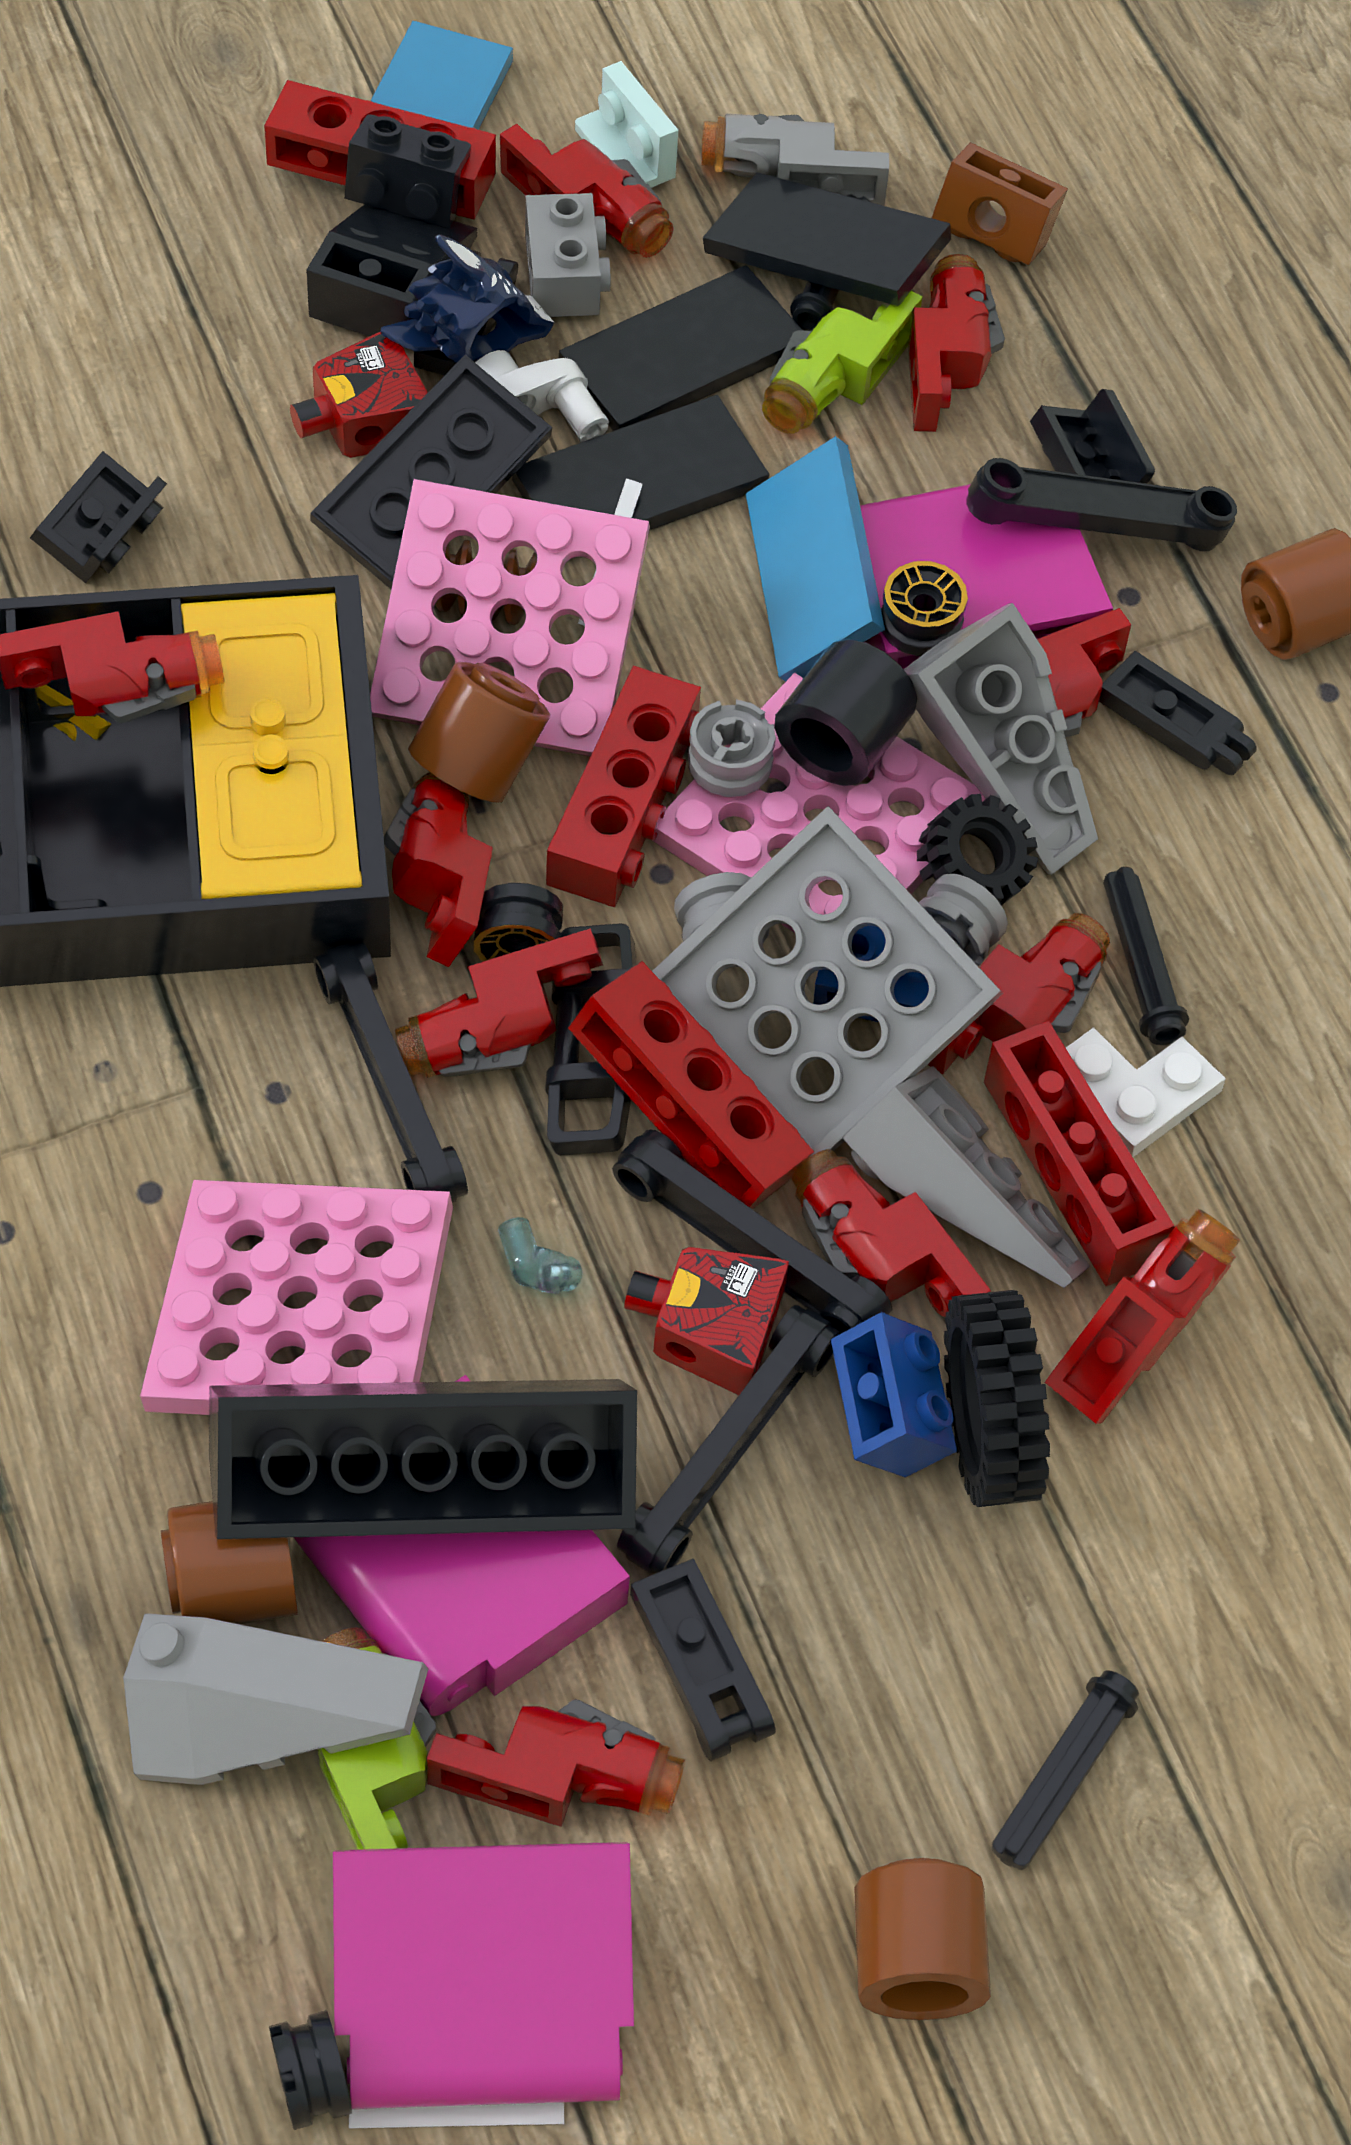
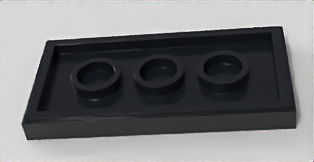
M757 172L703 236V244L707 254L899 306L951 240L950 223Z
M745 265L559 350V358H568L576 362L587 378L588 392L603 414L608 418L609 423L607 424L615 431L697 402L776 365L793 332L802 329L750 268Z
M464 355L310 513V521L386 586L392 589L414 479L496 494L551 437L553 427L467 355Z
M717 394L528 461L512 476V481L523 499L612 515L615 514L626 478L642 483L643 485L632 518L649 521V530L746 496L747 492L768 480L770 474Z

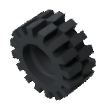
M971 794L965 800L961 797L954 801L927 824L929 827L921 833L919 842L925 845L917 850V861H927L929 864L919 872L923 881L932 877L936 881L943 874H958L968 877L985 887L1002 906L1028 885L1033 877L1029 873L1037 867L1038 857L1029 856L1028 854L1038 847L1036 837L1024 838L1023 833L1030 829L1031 826L1026 818L1018 824L1012 819L1018 811L1013 805L1008 804L1005 808L999 810L998 806L1001 798L990 795L982 802L981 794ZM963 835H973L989 847L995 861L993 873L982 874L974 870L965 861L959 845Z

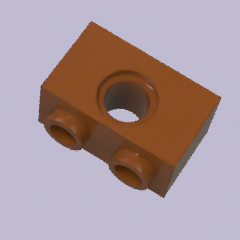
M970 142L951 162L931 218L950 223L953 235L965 239H975L993 248L1003 259L1030 265L1047 245L1068 188ZM990 201L1001 205L1006 216L996 213L991 207Z

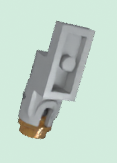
M726 114L725 116H717V122L703 121L701 166H714L715 172H731L741 177H754L758 172L845 196L853 194L857 198L865 196L872 203L885 205L889 175V153L835 150L834 123L807 122L799 115L767 117L764 114Z

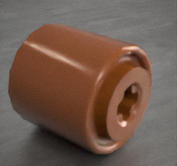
M1336 528L1326 530L1247 563L1241 574V594L1244 612L1254 634L1272 655L1281 660L1292 659L1351 634V538L1345 532Z
M456 662L409 745L408 751L423 768L456 789L485 801L502 803L547 724L550 713L531 688L508 673L484 663Z
M213 1501L168 1509L169 1529L161 1530V1539L173 1614L181 1613V1616L205 1617L235 1624H246L298 1615L287 1537L217 1539L215 1536Z
M930 1858L904 1859L877 1867L861 1876L854 1888L858 1997L861 2005L875 2014L895 2019L910 2020L944 2019L967 2014L984 2006L991 1997L985 1888L981 1876L966 1866Z

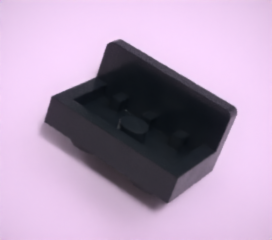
M367 115L349 142L344 199L449 229L456 218L461 170L470 157L471 144L454 139L443 132H430L400 123L391 117Z
M1101 389L1086 410L1041 405L1030 420L1042 444V449L1049 458L1055 472L1145 484L1155 474V468L1113 390Z
M102 451L36 528L30 539L84 583H87L99 567L110 573L131 547L123 539L132 528L143 534L164 508L156 501V498L167 483L158 476L149 487H146Z

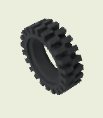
M1017 1290L953 1296L952 1300H949V1312H946L945 1316L947 1331H944V1344L948 1355H944V1369L949 1376V1383L945 1384L946 1395L951 1400L953 1412L952 1426L955 1429L956 1453H960L958 1467L961 1477H964V1487L967 1495H970L971 1502L976 1507L1039 1501L1042 1499V1494H1045L1047 1488L1045 1479H1048L1049 1466L1046 1457H1050V1443L1045 1435V1430L1050 1428L1049 1414L1044 1411L1043 1400L1047 1399L1046 1384H1041L1040 1372L1043 1369L1041 1354H1036L1035 1352L1038 1340L1035 1328H1030L1031 1315L1028 1307L1024 1308V1298L1021 1294L1018 1295Z

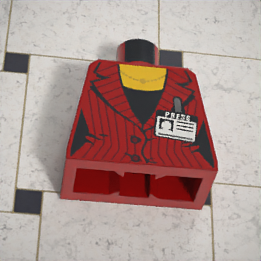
M378 332L317 361L313 366L314 398L290 405V414L295 430L300 438L329 430L342 455L352 458L367 455L428 392L404 348Z
M687 1247L682 1249L671 1280L635 1270L627 1290L624 1308L658 1318L655 1327L653 1352L659 1358L740 1395L761 1366L785 1293L789 1261Z

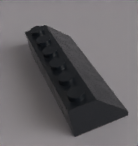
M620 1379L209 1386V1464L215 1536L217 1539L635 1529L637 1390Z

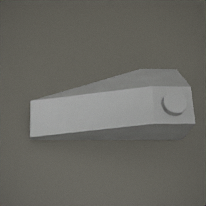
M1008 603L942 640L904 668V671L912 680L917 694L916 710L983 796L988 798L990 795L1001 798L998 806L999 810H1002L1008 804L1018 809L1012 817L1017 824L1026 818L1031 828L1023 833L1025 839L1036 837L1038 847L1030 854L1038 857V864L1046 874L1052 875L1098 840L1079 769L1073 766L1063 731L1067 729L1062 709H1057L1048 675L1052 674L1047 654L1013 603Z
M934 1066L895 1086L843 1137L845 1142L853 1149L851 1152L853 1160L865 1174L874 1179L880 1178L887 1187L905 1197L916 1192L934 1214L1061 1287L1065 1288L1090 1267L1049 1209L1039 1201L1025 1199L1019 1191L1021 1183L1018 1178L1022 1175L1011 1158L1003 1157L1001 1159L988 1149L980 1137L989 1128L977 1112Z
M144 1614L123 1677L134 1775L140 1780L204 1785L224 1780V1772L255 1764H258L263 1770L285 1765V1757L321 1748H325L331 1754L410 1735L428 1667L419 1661L205 1617Z

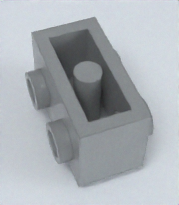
M592 193L526 195L525 240L530 295L549 317L599 315L600 292H610L611 276L609 257L599 258L598 250H606V224L604 216H595Z

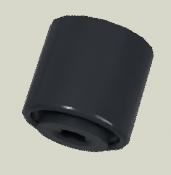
M852 639L835 641L823 652L775 715L774 728L780 744L789 756L807 772L829 783L842 786L855 785L867 777L915 713L917 694L912 680L901 665L884 651L866 642Z

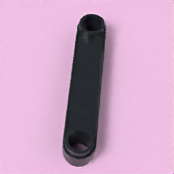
M1004 458L988 460L979 469L968 488V496L966 498V505L969 511L980 521L991 525L1002 524L1006 520L1180 542L1198 551H1210L1216 545L1222 543L1233 526L1237 514V505L1234 499L1225 491L1213 486H1204L1198 490L1077 475L1019 467L1014 462Z
M363 942L353 945L346 943L325 950L324 954L315 956L313 959L319 986L328 1004L340 1003L407 1159L401 1162L406 1189L450 1192L452 1203L456 1202L458 1197L468 1194L467 1181L462 1164L453 1146L441 1148L373 992V990L378 989V981L373 961L366 945Z
M646 1130L641 1136L635 1137L620 1153L618 1161L614 1164L612 1170L617 1182L626 1192L643 1202H650L655 1199L727 1252L789 1261L785 1293L807 1309H811L831 1321L832 1327L841 1333L881 1312L889 1314L892 1311V1304L888 1296L874 1282L858 1275L848 1278L687 1164L680 1149L666 1135L656 1130Z
M794 1305L788 1310L770 1339L768 1348L772 1353L655 1507L648 1502H644L636 1510L635 1529L622 1530L617 1542V1548L626 1554L628 1560L648 1573H659L678 1564L693 1535L692 1531L688 1529L805 1372L812 1377H816L833 1355L831 1339L842 1334L839 1330L832 1327L831 1321L811 1309L805 1310L799 1305Z

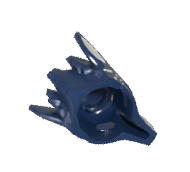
M439 234L435 237L436 242L451 259L433 264L428 268V271L433 275L411 284L409 291L418 301L406 305L404 313L407 317L413 319L383 326L380 332L384 337L413 351L440 350L456 363L464 355H467L476 362L490 352L497 350L509 352L519 344L546 337L555 322L532 296L525 295L512 283L508 272L500 263L489 258L480 257L461 243ZM493 318L497 324L493 331L487 335L477 334L488 319Z

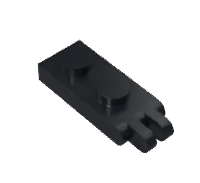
M1134 651L1103 682L1099 698L1100 703L1200 769L1207 770L1213 765L1227 775H1234L1243 766V761L1249 760L1257 751L1255 742L1249 736L1242 733L1244 725L1239 718L1137 651Z

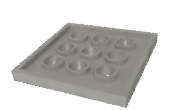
M829 806L816 816L652 971L658 979L670 988L672 994L694 1019L710 1032L715 1042L740 1070L754 1081L758 1090L785 1120L798 1130L800 1136L814 1151L806 1161L812 1168H816L845 1141L843 1137L895 1086L918 1074L1003 995V992ZM824 880L836 881L840 884L843 892L840 906L830 914L822 915L815 913L809 903V895L812 888ZM776 924L790 925L796 935V943L793 950L782 958L769 957L763 948V937L766 931ZM865 926H876L881 928L885 935L886 943L883 952L877 958L870 961L857 959L851 947L853 936L859 929ZM728 968H743L749 978L748 991L738 1001H723L717 993L716 984L718 977ZM822 969L833 971L839 985L836 996L826 1004H812L805 994V984L808 977L815 971ZM909 972L923 974L929 985L926 999L915 1007L899 1005L894 995V987L897 980ZM770 1014H785L790 1020L792 1027L789 1040L779 1048H766L761 1043L758 1035L760 1023ZM861 1016L875 1017L881 1026V1038L878 1044L868 1051L854 1050L847 1038L850 1024ZM823 1059L828 1061L834 1070L832 1086L821 1095H809L801 1085L803 1068L813 1060Z

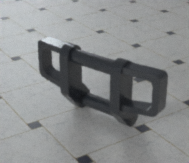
M626 924L569 927L561 932V937L591 928L598 947H620L622 969L591 971L592 976L589 979L565 987H557L555 982L552 981L551 999L557 1005V1030L555 1031L553 1066L546 1071L545 1091L549 1095L547 1137L553 1151L557 1155L616 1152L623 1147L625 1142L631 1098L598 1062L579 1063L580 1041L572 1034L568 1027L593 994L636 966L635 942ZM613 1097L610 1121L606 1127L598 1130L564 1131L565 1100Z

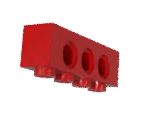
M290 80L286 81L264 125L267 165L345 186L349 142L367 115L391 117L400 123L430 132H443L454 139L471 144L470 157L461 170L456 215L475 220L496 175V134L328 91L319 87Z
M634 665L632 666L547 849V886L614 908L624 887H635L645 858V854L640 852L646 838L653 841L656 840L658 833L655 831L659 818L663 819L666 811V806L661 804L667 792L677 793L685 773L686 759L682 757L687 746L690 747V729L694 717L699 713L700 686ZM602 833H614V834H613V835H606V834H602Z
M643 961L593 994L568 1027L572 1034L657 1129L676 1144L683 1158L694 1169L751 1209H754L785 1185L814 1153L813 1149L800 1136L798 1130L785 1120L758 1090L754 1081L740 1070L715 1042L710 1032L694 1019L672 994L670 988L658 979Z
M1049 1020L993 1042L984 1084L1105 1287L1121 1281L1123 1277L1135 1275L1157 1245L1166 1239L1174 1229L1175 1225Z

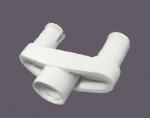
M497 350L486 354L475 362L537 415L551 408H559L580 442L601 436L607 431L609 420L588 392L587 378L572 359H552L519 368L508 352Z

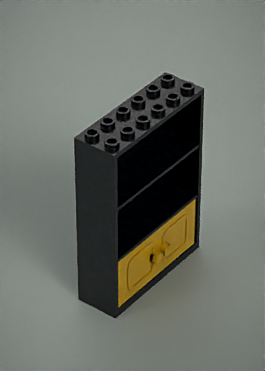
M359 575L0 599V634L113 612H119L125 643L135 642L136 637L177 635L188 632L201 690V697L167 710L161 709L125 723L116 722L107 713L100 714L98 716L110 722L111 725L95 740L69 721L75 715L73 705L50 707L37 697L36 688L16 687L5 690L0 671V841L3 855L0 856V987L314 963L313 959L315 956L324 954V951L346 943L353 945L363 942L371 958L391 957L389 888ZM68 678L51 680V682L46 684L72 700ZM64 722L73 724L77 729L76 740L73 741L66 733L53 725Z

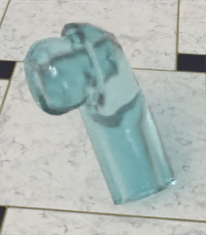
M512 1218L503 1222L498 1227V1233L512 1276L518 1284L551 1294H558L562 1291L571 1292L578 1287L583 1273L579 1261L572 1256H565L559 1251L537 1246L527 1218Z

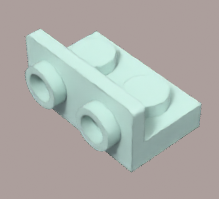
M622 61L602 68V93L598 96L599 110L577 118L575 120V131L582 139H586L598 147L611 160H628L644 182L649 184L651 188L675 178L678 129Z

